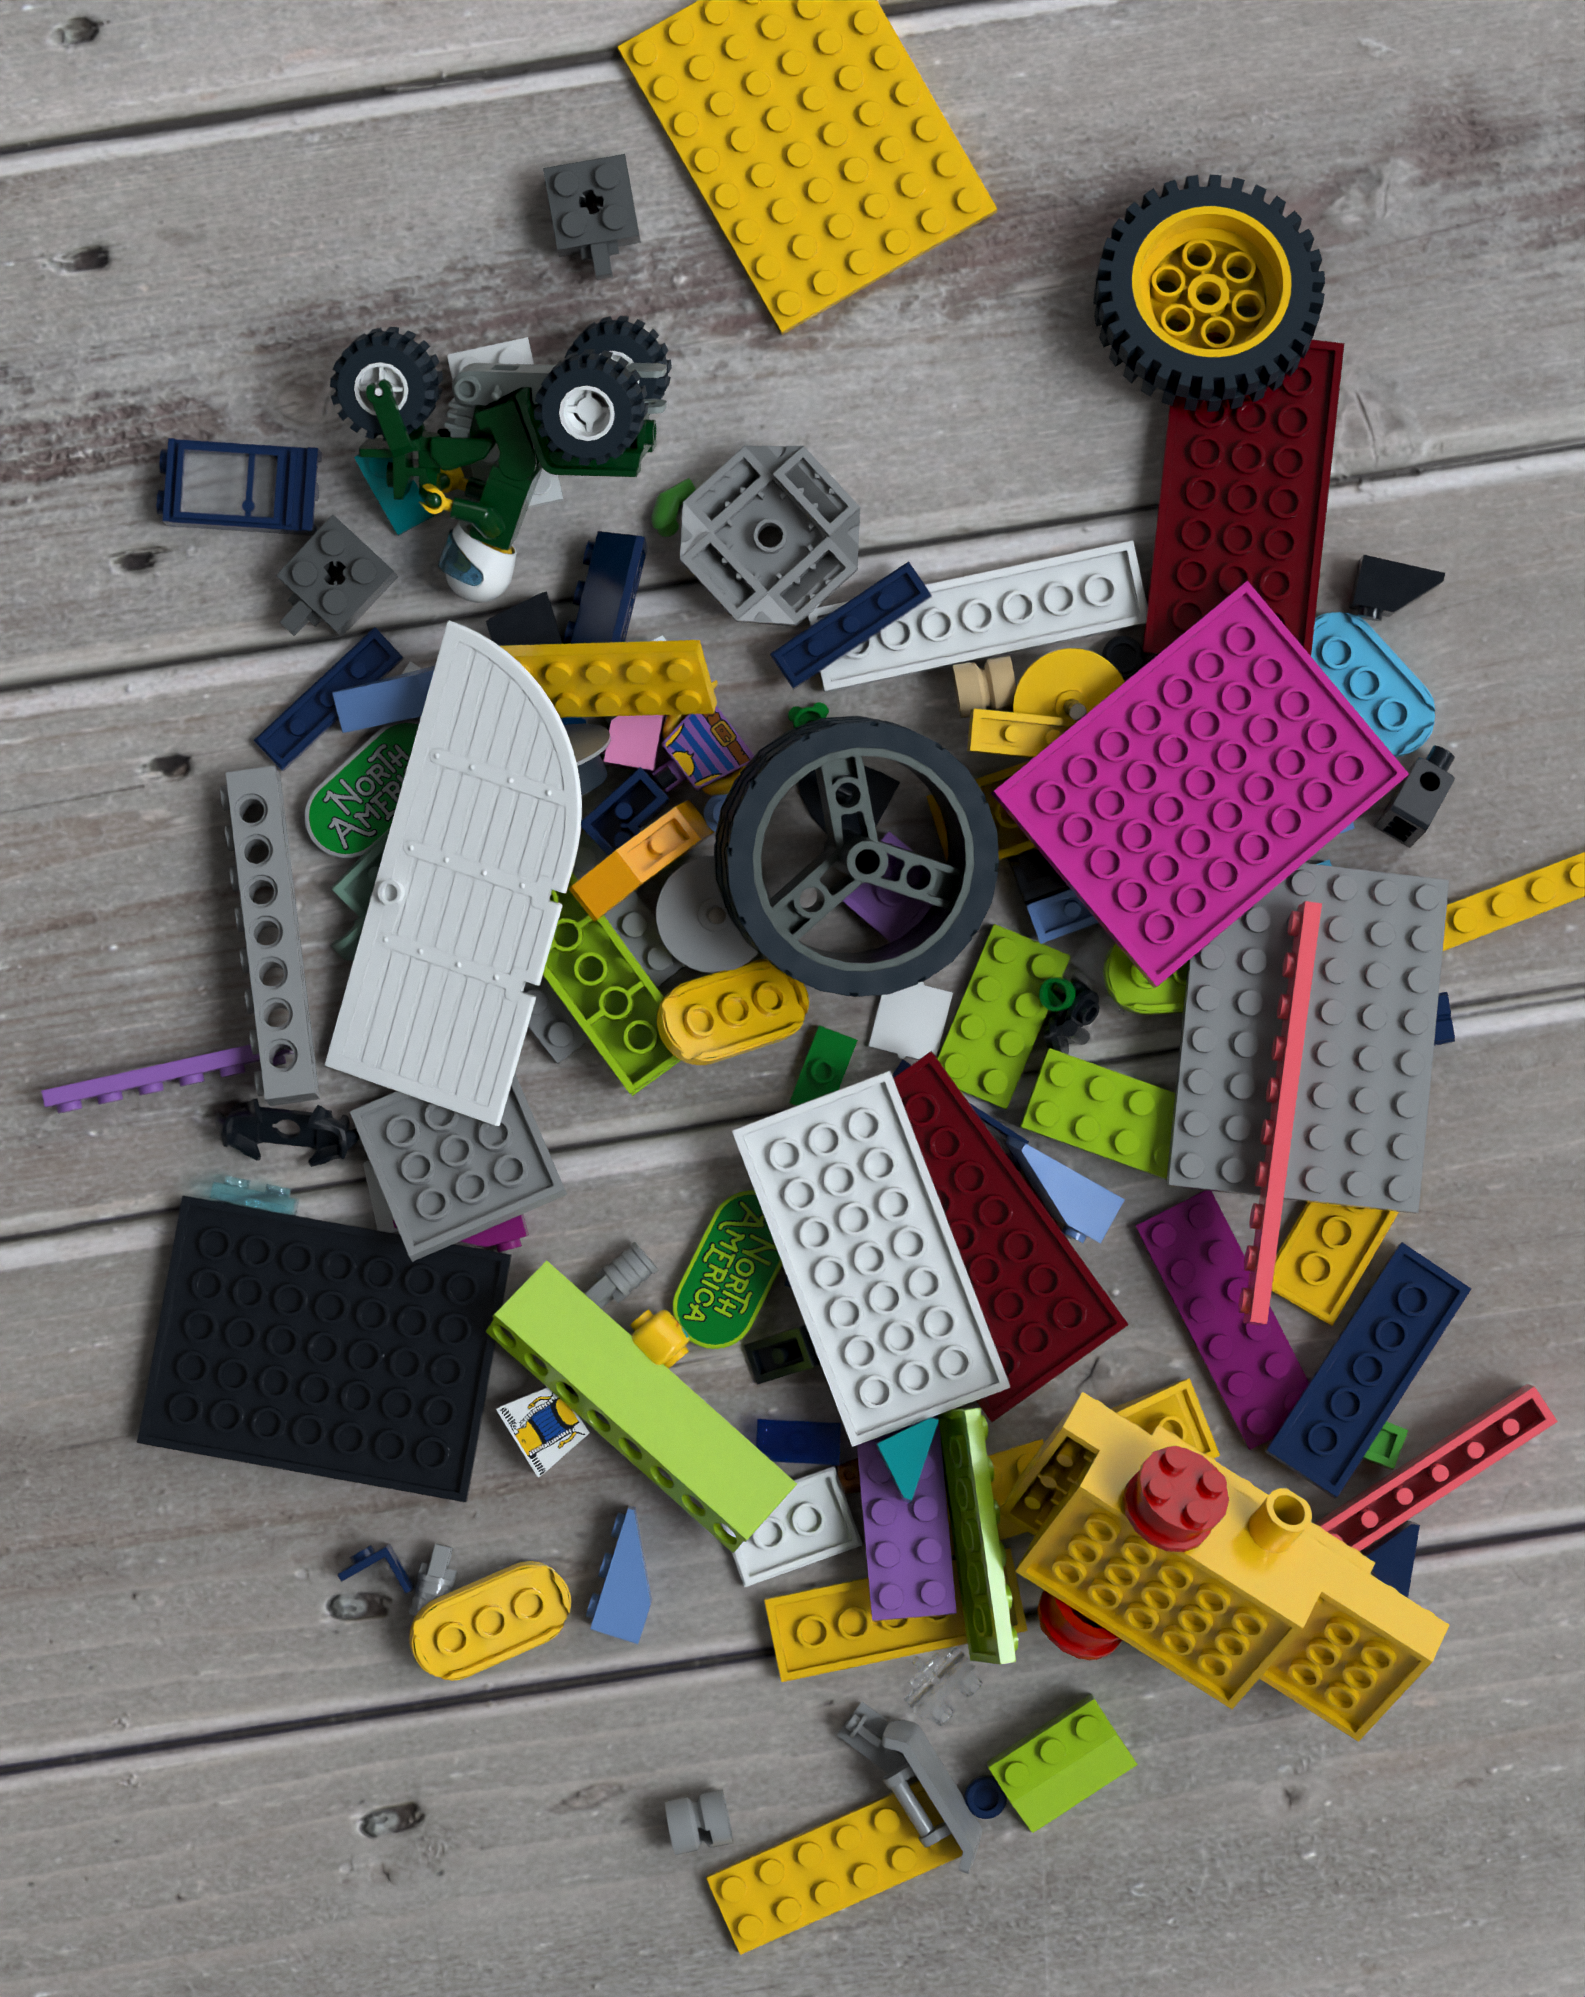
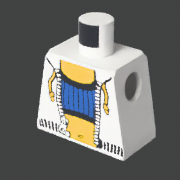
M548 1387L508 1402L496 1409L537 1477L543 1475L591 1432L586 1421Z

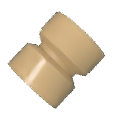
M1010 656L987 659L984 668H979L976 663L971 662L952 665L954 687L961 719L970 717V710L974 708L986 710V707L990 706L994 711L1004 712L1013 710L1016 682Z

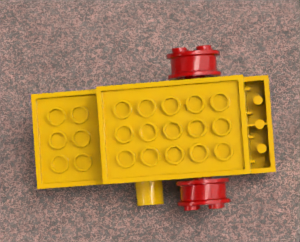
M1084 1392L1080 1394L1018 1477L1000 1509L1001 1515L1034 1535L1015 1572L1044 1590L1041 1593L1037 1608L1040 1628L1047 1635L1048 1639L1061 1651L1078 1659L1097 1660L1110 1655L1122 1641H1125L1230 1709H1233L1253 1685L1261 1679L1359 1742L1433 1662L1450 1626L1431 1611L1424 1609L1399 1593L1395 1588L1386 1585L1372 1576L1370 1573L1375 1562L1361 1554L1357 1549L1348 1546L1329 1534L1321 1526L1312 1523L1311 1508L1308 1502L1287 1488L1273 1490L1268 1495L1255 1487L1250 1481L1241 1478L1216 1462L1212 1457L1205 1455L1181 1440L1176 1434L1167 1431L1159 1425L1149 1434L1137 1424L1123 1418L1106 1407L1102 1402Z

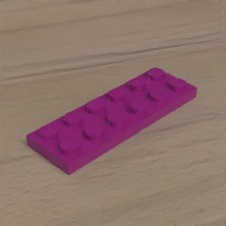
M1204 1190L1140 1222L1135 1227L1247 1448L1251 1450L1275 1436L1309 1381L1270 1306L1267 1324L1259 1326L1243 1323L1244 1313H1239L1238 1311L1239 1297L1242 1287L1248 1288L1250 1271L1244 1270L1245 1256L1212 1191Z

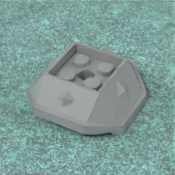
M743 446L683 501L680 561L736 622L796 627L858 570L860 506L804 446ZM767 527L777 528L783 536L780 544L772 548L763 546L758 540L760 532Z

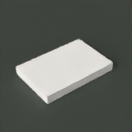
M835 1466L795 1479L794 1481L797 1483L795 1488L752 1536L732 1553L744 1588L863 1545ZM722 1524L723 1529L728 1534L736 1537L730 1528Z

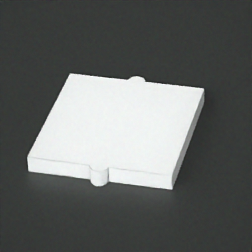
M919 982L917 985L892 994L881 995L868 1047L896 1053L899 1059H904L906 1056L920 1059L930 1051L937 1057L953 993L925 986L924 982Z

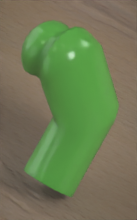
M690 478L662 492L656 499L651 522L653 528L657 529L662 537H670L679 529V524L676 521L678 509L683 505V501L696 490Z

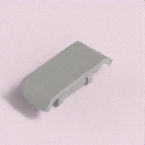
M907 1720L890 1721L883 1733L881 1745L884 1748L902 1752L908 1763L888 1773L882 1779L883 1782L895 1794L919 1833V1840L924 1848L952 1834L963 1851L958 1871L969 1874L982 1836L980 1823L968 1809L964 1797L920 1726ZM914 1775L917 1776L944 1822L936 1826L932 1824L906 1782L907 1779Z

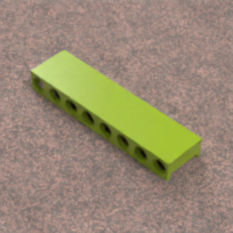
M572 872L566 893L552 890L550 896L551 901L562 904V909L543 976L629 1094L634 1096L682 1060L678 1059L666 1048L658 1032L657 1012L660 1003L664 999L663 995L606 917L603 915L594 922L570 892L569 888L578 881Z
M547 1260L493 1315L494 1319L486 1330L488 1335L732 1553L752 1536L797 1485L793 1479L664 1364L656 1365L633 1342L632 1336ZM500 1326L507 1329L513 1335L515 1340L509 1338L502 1331ZM532 1354L537 1356L545 1364L546 1368L540 1366L534 1360ZM563 1382L571 1386L578 1396L570 1393ZM594 1410L601 1413L608 1420L609 1424L599 1419ZM626 1438L632 1441L640 1449L641 1453L634 1450L628 1444ZM657 1466L665 1470L673 1481L664 1477ZM689 1495L696 1498L703 1505L704 1509L698 1507L690 1499ZM720 1523L730 1528L736 1537L728 1534Z

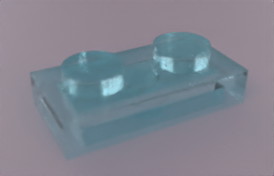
M228 1175L225 1176L224 1183L213 1182L210 1195L212 1199L288 1215L297 1214L300 1199L290 1197L291 1189L266 1184L264 1192L250 1189V1180Z

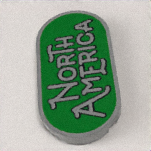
M407 719L388 723L312 792L305 808V825L310 838L322 851L339 858L362 856L390 829L420 720Z

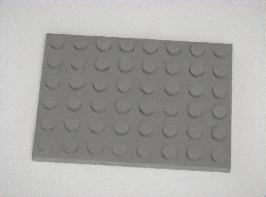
M1304 863L1188 960L1166 1186L1260 1196L1261 1187L1255 1186V1174L1258 1162H1264L1266 1145L1260 1142L1261 1129L1264 1119L1270 1120L1272 1103L1266 1102V1091L1269 1078H1275L1277 1061H1272V1046L1275 1036H1281L1283 1019H1277V1007L1280 995L1287 992L1288 978L1282 975L1283 962L1286 952L1292 953L1294 936L1288 935V923L1291 911H1297L1300 904L1309 901L1322 903L1284 1199L1413 1214L1419 1213L1449 880Z

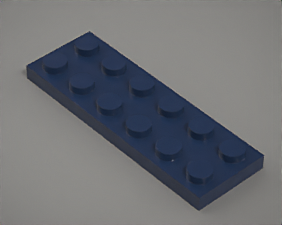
M1403 1242L1399 1243L1264 1452L1332 1498H1337L1464 1302L1471 1288Z

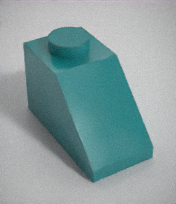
M359 455L354 457L398 536L434 517V514L426 511L419 503V501H424L419 496V486L415 479H413L410 491L403 500L394 499L393 488H388L386 480L388 462H393V457L374 458L359 457Z

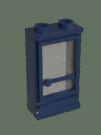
M168 438V449H161L160 474H166L165 490H158L157 515H163L162 521L170 527L313 536L317 532V527L314 524L315 501L319 499L317 469L318 462H322V453L319 448L315 447L302 448Z

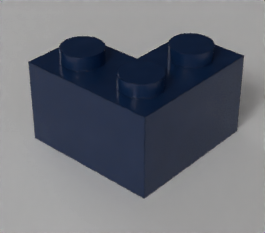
M640 767L581 821V828L609 856L642 831L641 828L670 803V799Z

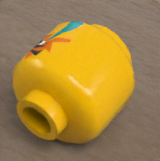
M648 1309L630 1324V1327L635 1331L631 1334L633 1342L656 1365L664 1364L669 1369L689 1352L686 1347L690 1340L689 1334L668 1310H660L653 1315Z

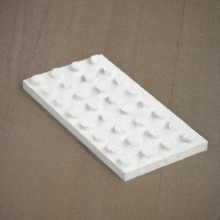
M891 1071L732 1130L852 1447L1011 1387Z

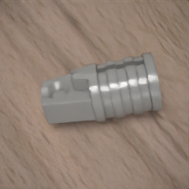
M633 1242L628 1250L623 1251L622 1255L618 1258L616 1257L610 1265L602 1268L595 1275L599 1281L585 1293L600 1308L613 1299L620 1303L631 1294L634 1288L636 1289L640 1286V1283L646 1281L652 1273L655 1274L659 1271L636 1242Z
M435 1544L430 1564L421 1562L417 1575L416 1592L408 1614L416 1616L427 1603L449 1593L451 1587H454L457 1571L449 1569L453 1547Z

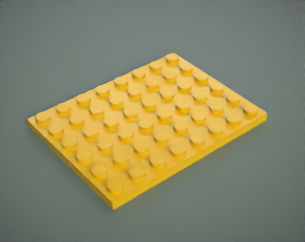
M698 0L617 46L621 57L782 335L998 211L877 0Z

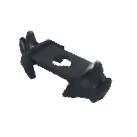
M256 1098L247 1101L243 1109L241 1104H235L231 1108L228 1117L218 1112L215 1118L224 1147H233L256 1161L261 1159L257 1144L273 1143L315 1149L316 1152L308 1160L309 1165L313 1167L335 1159H345L348 1149L353 1147L360 1138L356 1128L349 1130L350 1121L347 1115H342L338 1121L333 1118L332 1110H327L320 1105H317L313 1112L260 1107ZM282 1120H291L298 1124L300 1131L293 1135L284 1134L278 1128L273 1127V1124H277Z

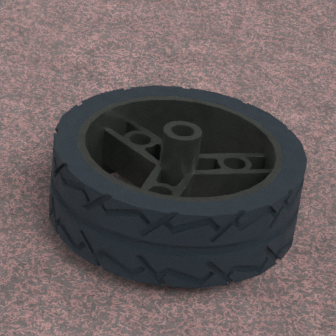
M863 716L821 718L785 732L757 752L735 779L721 807L715 834L714 858L716 881L725 908H727V913L745 941L766 960L786 975L819 991L863 997L888 995L917 985L919 982L929 979L956 959L973 939L972 936L978 932L992 904L998 876L996 871L999 866L997 829L988 802L985 803V795L967 767L948 750L942 748L939 743L909 728L893 722ZM862 756L884 757L894 760L910 769L928 787L940 807L946 826L948 841L947 863L877 839ZM815 770L828 836L824 845V851L769 900L763 884L761 853L766 828L776 806L788 790L809 772ZM844 783H850L853 789L851 799L845 804H838L836 800L837 789ZM856 812L861 834L850 829H842L841 816ZM887 853L897 858L891 877L883 876L888 867ZM920 865L923 871L920 882L909 886L906 880L907 872L911 867ZM831 866L847 874L846 877L830 889H827L820 882L821 876ZM862 883H870L933 904L920 923L905 935L876 949L857 953L828 952L807 946L798 941ZM814 887L817 891L816 902L808 908H802L800 904L802 892L807 888Z

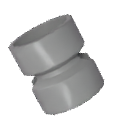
M723 1789L700 1794L695 1802L689 1797L665 1801L668 1828L675 1855L698 1851L702 1843H706L710 1848L733 1844L731 1824Z

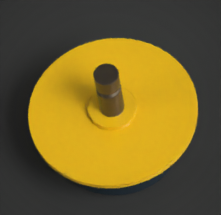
M1079 648L1055 650L1037 659L1023 673L1014 693L1013 713L1080 720L1125 682L1118 670L1099 654Z

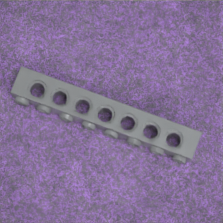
M276 766L225 772L227 785L220 786V793L224 811L230 810L232 825L225 826V835L228 850H235L237 866L230 867V877L233 891H240L242 906L235 907V918L238 932L245 931L246 947L240 948V960L243 973L250 972L251 988L245 989V1002L248 1014H255L256 1029L250 1030V1043L253 1055L259 1054L261 1070L255 1071L258 1096L264 1095L265 1101L270 1106L320 1099L281 775ZM252 806L264 808L263 817L258 822L247 823L244 821V814L248 808ZM258 846L269 848V855L265 861L259 864L249 862L248 858L252 849ZM268 886L274 889L273 898L268 903H254L253 897L259 888ZM267 927L279 929V936L273 944L262 945L258 942L259 934L263 929ZM281 968L284 970V977L278 985L267 986L263 983V977L269 969ZM279 1008L289 1011V1018L283 1026H269L268 1018L272 1011ZM283 1049L293 1051L294 1059L288 1067L283 1069L274 1067L273 1059L277 1052Z

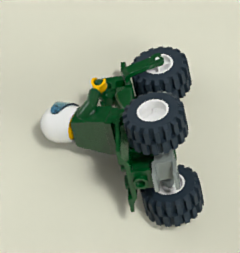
M611 316L602 318L597 324L593 322L575 339L564 357L566 359L562 362L559 361L556 365L468 364L453 380L452 391L455 398L449 402V407L453 408L447 412L446 417L450 418L445 422L444 426L449 429L441 428L437 433L427 432L423 422L436 408L435 404L441 397L442 389L439 388V384L443 381L442 371H436L435 367L439 364L436 354L428 355L426 350L430 345L425 340L418 344L414 341L416 334L409 330L402 335L399 334V327H389L386 331H382L380 327L372 329L367 335L365 333L362 334L341 353L342 356L335 362L332 369L336 372L330 378V387L336 390L331 399L333 405H341L342 409L337 414L342 421L349 417L354 422L350 429L356 433L361 428L367 430L365 437L368 439L359 447V457H393V462H388L386 480L388 488H393L395 500H403L410 491L414 476H419V496L424 501H419L421 506L431 514H438L443 510L451 511L450 518L461 520L454 529L449 530L438 561V567L446 574L448 585L459 597L474 603H483L496 599L506 591L512 580L517 554L512 544L519 534L542 469L554 475L638 476L641 471L642 459L647 452H653L657 446L656 420H650L649 415L663 413L667 408V401L662 398L669 386L671 377L668 376V373L672 369L671 359L666 360L665 356L669 351L666 344L658 343L656 339L659 334L654 329L650 333L643 329L646 324L645 322L637 319L634 324L628 322L629 316H619L617 320H612ZM378 435H382V436H383V438H376V437H377ZM497 443L500 456L492 466L487 481L470 477L469 480L464 478L460 467L485 459ZM413 451H418V459H413ZM460 489L465 491V497L480 502L477 503L457 497L453 501L446 498L443 493Z

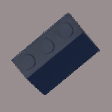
M598 531L595 541L588 540L583 558V564L589 565L586 582L579 580L577 583L573 605L580 607L576 622L568 621L563 644L626 641L648 550L645 537Z

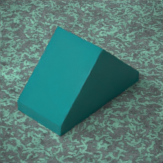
M931 1417L877 1444V1449L902 1500L910 1504L939 1421Z

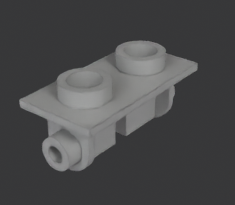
M861 1702L837 1736L886 1773H890L908 1763L902 1752L884 1748L881 1745L883 1733L889 1721L864 1702Z

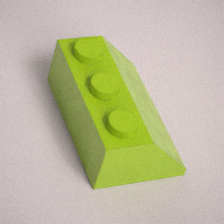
M1092 1693L987 1761L992 1775L1032 1833L1138 1765Z

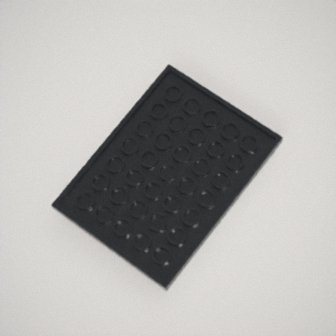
M183 1195L137 1443L467 1502L496 1347V1341L486 1333V1330L494 1319L493 1315L503 1306L512 1254L452 1244L412 1262L400 1234Z

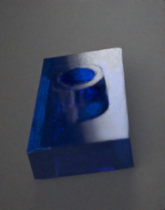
M758 1418L756 1447L772 1462L839 1465L841 1423Z

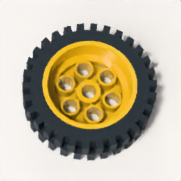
M1210 174L1208 184L1205 187L1199 186L1198 175L1186 177L1184 189L1179 190L1176 181L1172 180L1164 183L1160 197L1154 188L1143 195L1141 207L1134 201L1126 209L1124 221L1119 218L1113 226L1111 238L1107 237L1098 267L1093 304H1096L1094 318L1096 326H1101L1099 338L1103 348L1111 345L1109 359L1115 367L1122 362L1126 364L1123 376L1131 384L1138 376L1142 378L1141 391L1151 397L1157 387L1164 391L1161 402L1173 406L1176 396L1186 398L1185 410L1196 411L1198 400L1207 401V412L1219 411L1222 400L1227 399L1231 410L1242 407L1246 395L1250 396L1252 402H1256L1264 397L1267 386L1272 391H1275L1282 385L1285 374L1291 376L1298 368L1300 359H1304L1313 339L1324 303L1325 293H1322L1325 284L1324 271H1319L1322 257L1319 249L1311 251L1314 241L1311 231L1307 229L1299 233L1302 218L1295 210L1285 218L1282 214L1286 202L1276 195L1270 205L1263 201L1267 189L1257 184L1251 195L1242 192L1245 180L1233 177L1231 188L1221 187L1222 175ZM1192 255H1200L1207 260L1208 264L1195 266L1187 258ZM1233 267L1241 268L1247 273V277L1243 279L1233 278L1227 270ZM1161 281H1169L1177 287V290L1166 293L1160 290L1157 284ZM1203 293L1211 294L1216 298L1217 303L1213 305L1202 304L1197 299V296ZM1249 306L1256 311L1257 315L1251 318L1243 317L1238 313L1237 308ZM1173 319L1180 320L1186 325L1187 329L1179 332L1173 331L1167 326L1166 322ZM1210 332H1218L1227 341L1222 344H1214L1207 339L1206 335Z

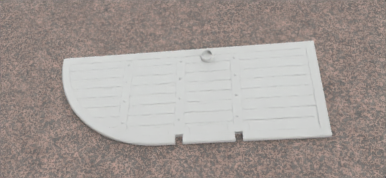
M450 620L447 623L325 1066L486 1123L500 1126L536 1000V996L523 991L526 982L534 985H540L562 909V904L551 901L550 896L552 890L566 893L579 846L582 797L580 778L571 742L559 714L542 687L520 662L499 645L480 633Z

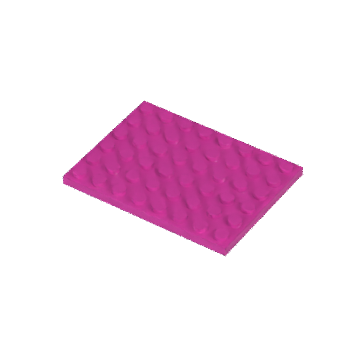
M1246 581L991 794L1150 985L1156 988L1399 784L1409 773L1252 585Z

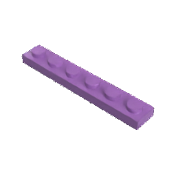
M250 1044L46 1089L41 1092L44 1106L50 1108L57 1107V1112L60 1114L82 1109L81 1101L97 1098L99 1105L123 1100L122 1092L137 1088L139 1096L164 1091L163 1083L179 1079L180 1087L204 1082L203 1074L220 1071L221 1078L245 1073L244 1065L259 1062L260 1056L259 1054L253 1055ZM283 1049L277 1052L273 1059V1065L286 1064L285 1056L294 1054L293 1051Z

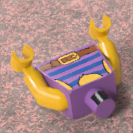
M717 680L712 682L713 689H715L718 685ZM716 705L714 714L666 716L661 729L664 738L661 745L671 759L655 770L652 775L666 793L687 779L696 792L703 790L710 796L728 795L735 779L754 755Z

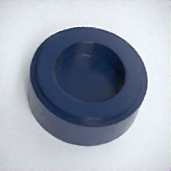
M978 1776L968 1784L965 1790L966 1805L970 1812L978 1818H994L1006 1806L1007 1796L993 1776Z

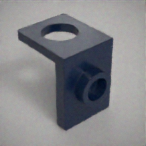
M391 1544L376 1552L372 1545L349 1557L353 1565L337 1574L342 1582L385 1557L404 1592L408 1593L414 1588Z

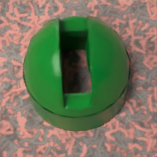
M1062 977L1047 979L1041 985L1039 991L1042 1005L1051 1011H1061L1069 1008L1076 997V989L1072 982ZM1055 985L1066 994V999L1053 989Z

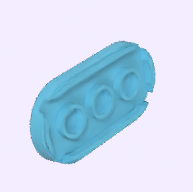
M1342 612L1325 613L1316 617L1311 654L1313 660L1395 757L1407 755L1421 747L1430 737L1435 723L1434 700L1425 685L1362 618Z

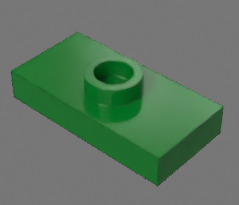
M819 1025L789 1103L797 1106L839 1090L858 1040Z

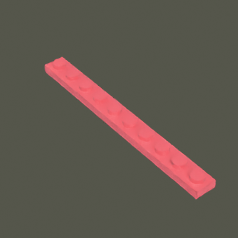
M1303 902L1298 906L1297 911H1291L1288 923V935L1294 936L1292 953L1286 952L1282 970L1283 977L1288 978L1286 994L1280 995L1277 1007V1019H1283L1281 1036H1275L1272 1046L1271 1058L1272 1061H1277L1275 1078H1269L1266 1091V1102L1272 1103L1270 1120L1264 1119L1261 1129L1260 1142L1266 1145L1264 1162L1259 1161L1257 1165L1255 1186L1261 1187L1259 1204L1253 1203L1249 1221L1250 1228L1255 1229L1253 1246L1248 1245L1245 1252L1244 1270L1250 1271L1248 1288L1242 1287L1238 1305L1239 1313H1244L1243 1323L1260 1326L1267 1324L1322 903Z

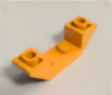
M687 800L675 806L615 850L574 883L569 890L595 922L681 855L684 856L710 837L714 831L708 827L705 819L691 801Z

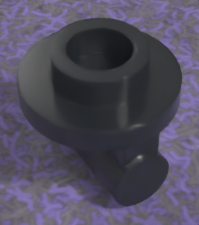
M1071 978L1070 982H1072L1076 989V997L1069 1008L1055 1011L1053 1016L1058 1015L1059 1020L1063 1022L1072 1020L1083 1027L1084 1025L1091 1024L1097 1017L1100 1009L1099 996L1096 992L1086 987V984L1082 981Z
M1058 1015L1050 1017L1049 1026L1044 1027V1038L1047 1047L1065 1054L1069 1053V1044L1077 1043L1084 1045L1090 1039V1034L1085 1028L1072 1020L1063 1023V1021L1059 1020Z

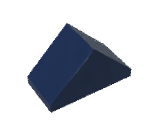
M1406 1521L1361 1553L1375 1562L1371 1571L1375 1578L1395 1588L1407 1598L1420 1529L1419 1524Z

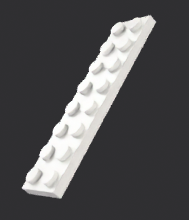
M1123 542L927 584L925 586L931 593L932 598L820 673L824 692L826 693L1145 625L1147 602L1134 542ZM847 602L816 608L808 615L810 627Z

